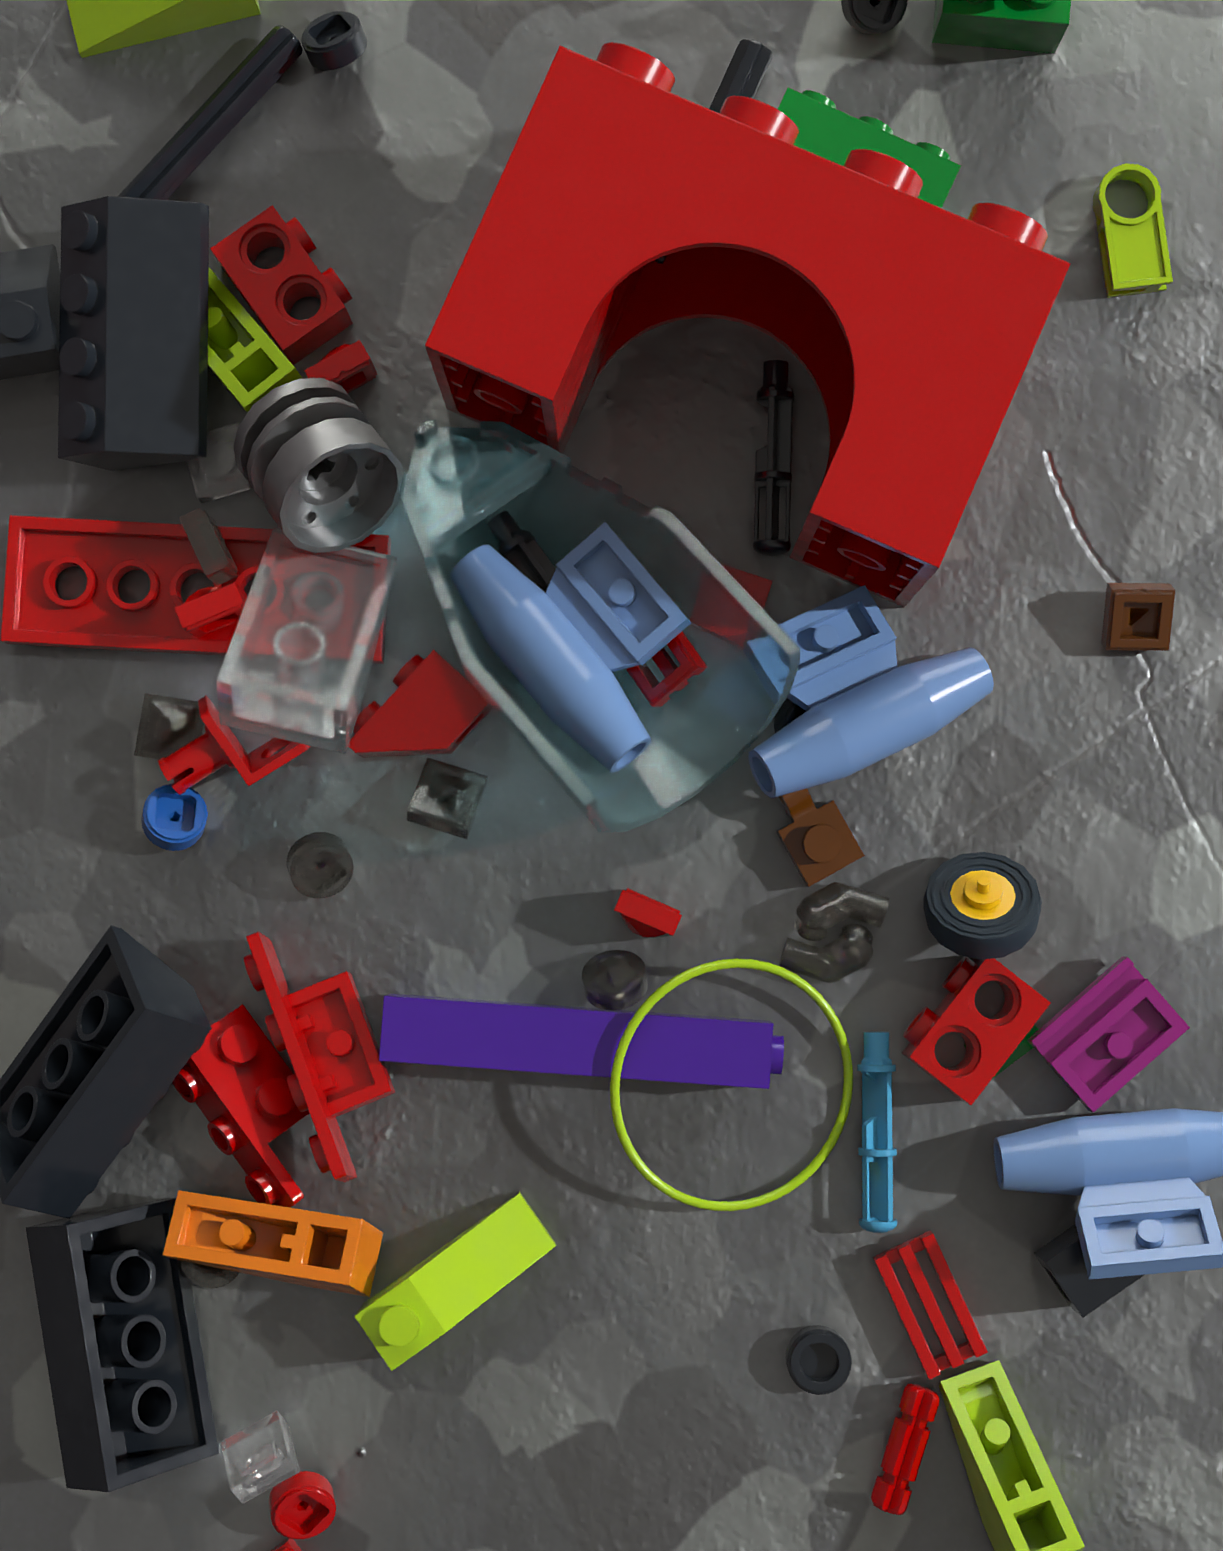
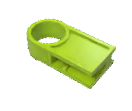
M1125 163L1116 166L1103 177L1093 195L1092 207L1096 218L1107 298L1166 291V284H1172L1173 278L1159 182L1149 169L1139 164ZM1118 180H1129L1138 184L1147 197V211L1142 216L1136 218H1124L1115 214L1108 206L1105 198L1107 186Z

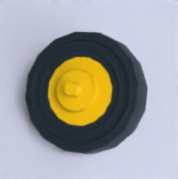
M977 852L961 854L940 865L930 876L924 895L923 908L928 929L940 945L960 956L983 960L1002 958L1022 949L1036 932L1042 902L1036 880L1023 865L1003 855Z

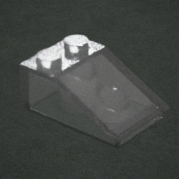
M273 528L216 680L219 724L346 754L363 702L397 566V557L353 546L339 551L314 553L295 547L281 529Z

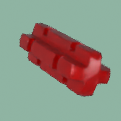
M907 1384L904 1388L899 1408H901L903 1413L901 1417H895L880 1465L883 1468L884 1474L883 1476H877L871 1494L873 1505L884 1512L903 1515L907 1510L912 1490L908 1486L909 1481H916L931 1432L928 1430L927 1423L928 1421L934 1422L940 1403L939 1396L930 1388L918 1384Z

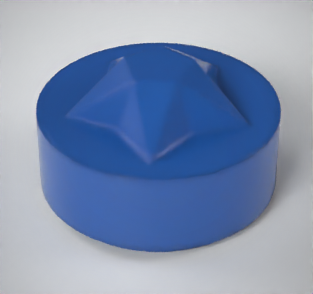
M172 784L163 785L155 789L144 803L141 818L143 831L154 845L170 851L187 849L194 845L204 832L208 817L207 806L201 795L191 787L186 789L185 793L179 795L172 788Z

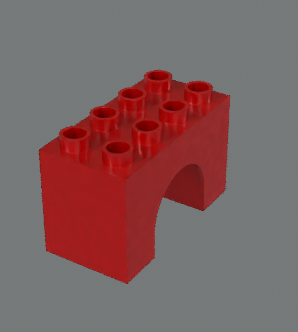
M605 43L602 45L596 60H593L563 46H559L425 344L446 409L561 459L598 376L609 361L632 340L658 326L691 318L725 319L753 327L781 343L805 367L821 396L828 422L829 451L825 474L789 558L858 588L865 585L870 593L905 607L939 569L1071 263L1043 252L1042 250L1048 238L1046 230L1037 221L1013 208L995 203H978L972 207L968 219L919 199L918 196L923 186L921 177L912 168L891 156L867 149H855L849 152L842 166L795 146L794 143L799 134L796 124L783 112L764 102L745 96H730L725 99L720 112L717 113L671 93L675 83V77L671 70L661 61L640 49L621 43ZM668 255L663 264L654 261Z

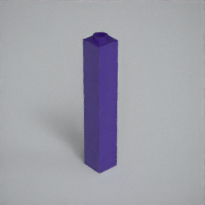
M387 994L384 995L379 1061L611 1078L613 1061L620 1039L636 1011ZM648 1012L637 1027L629 1043L623 1061L621 1078L769 1089L770 1074H782L784 1036L773 1035L774 1023L766 1020Z

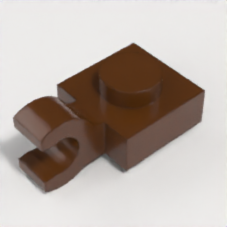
M808 789L778 797L792 822L778 829L776 833L807 887L864 857L861 848L834 800H830L816 808Z

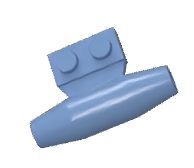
M606 522L556 564L557 568L546 593L490 545H482L472 550L455 565L451 571L450 579L487 644L557 727L611 773L626 767L644 752L651 743V737L613 672L645 664L688 627L691 621Z
M865 585L757 634L752 646L783 698L787 697L806 711L749 752V765L758 786L768 797L775 798L839 780L934 735L993 691V676L986 660L976 649L969 647L897 667L895 644L897 637Z
M1171 1108L1071 1117L994 1138V1164L997 1181L1001 1190L1081 1196L1075 1223L1089 1280L1223 1267V1241L1210 1196H1206L1196 1186V1183L1223 1176V1112Z

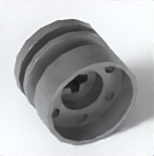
M305 378L276 387L253 404L238 426L233 446L237 467L248 480L254 492L265 503V508L281 531L295 547L320 553L339 551L363 541L381 527L398 504L404 485L402 464L339 384L324 378Z

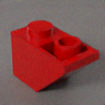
M433 649L425 659L416 654L399 670L392 681L398 688L382 706L373 701L359 713L349 727L355 735L346 745L363 758L452 754L490 713L494 706L490 700Z

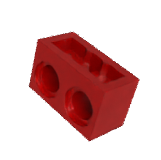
M272 205L210 248L224 272L292 365H295L353 324L344 305L353 299L331 267L321 273L308 254L317 248L296 217L285 223ZM278 247L285 250L283 259L277 266L270 269H261L255 266L257 256L264 249ZM315 297L321 300L320 308L313 317L298 320L290 316L293 305L299 299Z
M963 957L942 984L949 993L934 1012L927 1006L924 1007L903 1034V1037L910 1043L903 1050L902 1054L957 1098L971 1106L1051 1004V1002L995 958L974 959L972 961L968 957ZM993 980L1003 989L1005 1001L1000 1012L991 1017H984L975 1006V994L983 983ZM957 1032L965 1041L966 1052L964 1058L953 1067H942L935 1057V1045L938 1039L945 1033Z

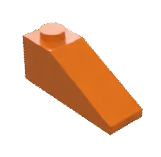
M178 1190L163 1255L173 1259L301 1286L370 1297L383 1232L364 1219Z

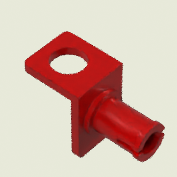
M205 695L198 700V705L206 732L167 757L160 758L158 764L167 781L174 780L172 788L179 795L185 793L186 789L225 765H228L230 768L235 767L249 787L307 751L311 744L306 728L302 722H299L250 753H247L209 697ZM286 746L283 750H281V751L278 752L277 754L273 755L276 751H278V750L281 749L282 747Z

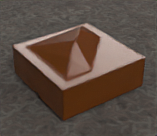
M1107 583L1101 640L1105 650L1169 651L1175 599L1174 587L1170 583Z

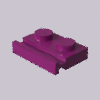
M1124 956L1117 960L1027 1039L1086 1109L1093 1113L1190 1028L1150 981L1145 979L1133 966L1134 963Z

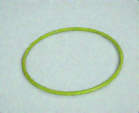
M723 959L695 966L674 976L652 993L636 1011L620 1039L613 1061L610 1081V1105L618 1138L625 1153L641 1175L655 1188L683 1204L712 1211H737L762 1206L781 1198L804 1183L817 1171L836 1145L843 1131L852 1099L853 1065L846 1034L831 1006L812 985L797 974L769 962L754 959ZM745 968L765 971L777 975L803 990L815 1001L830 1022L837 1037L843 1063L844 1083L839 1113L834 1127L820 1152L804 1170L786 1184L761 1196L739 1201H711L693 1197L674 1189L656 1176L641 1160L629 1139L620 1106V1078L624 1057L629 1043L645 1015L661 998L678 985L704 973L721 969Z

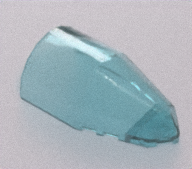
M428 420L416 428L414 433L416 442L408 473L404 472L400 496L463 671L482 697L598 832H626L657 820L696 796L732 766L769 726L789 695L800 663V648L673 513L658 505L651 509L622 493L621 485L605 476L600 481L571 465V458L505 422L481 421L480 428L438 427L436 420ZM507 510L521 530H526L533 534L535 541L555 569L557 568L556 564L606 522L691 621V624L683 630V633L708 668L700 675H693L687 680L689 684L681 691H674L669 695L670 700L662 707H652L626 669L613 673L651 737V743L644 752L617 772L611 773L548 718L487 644L450 579L451 571L455 565L472 550L482 545H490L500 554L499 548L501 544L487 526L488 522L500 512ZM665 645V650L673 659L677 667H679L681 664L676 659L674 654L671 652L669 647ZM650 658L646 664L660 683L665 677L652 658Z

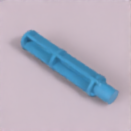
M863 1032L864 1058L861 1064H857V1071L862 1073V1147L858 1148V1155L862 1156L863 1218L859 1219V1226L868 1232L884 1233L893 1230L897 1226V1219L893 1218V1156L897 1155V1148L893 1147L892 1072L896 1071V1064H892V1060L889 1058V1032Z

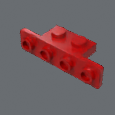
M259 931L250 934L246 938L251 954L243 957L245 968L257 992L266 991L273 1013L265 1016L268 1032L279 1052L287 1049L295 1073L287 1076V1083L292 1098L300 1112L306 1110L310 1112L317 1134L309 1137L314 1159L323 1174L331 1171L333 1178L337 1181L347 1182L357 1178L336 1117L394 1094L395 1090L384 1061H379L380 1050L353 977L348 971H345L290 993L271 940Z
M242 1004L211 1025L212 1029L207 1034L201 1048L190 1057L172 1083L177 1092L187 1102H195L209 1121L207 1129L215 1145L224 1154H232L247 1175L245 1176V1184L252 1197L258 1203L291 1208L304 1198V1194L268 1144L308 1116L310 1112L309 1110L304 1112L298 1110L287 1083V1076L293 1073Z

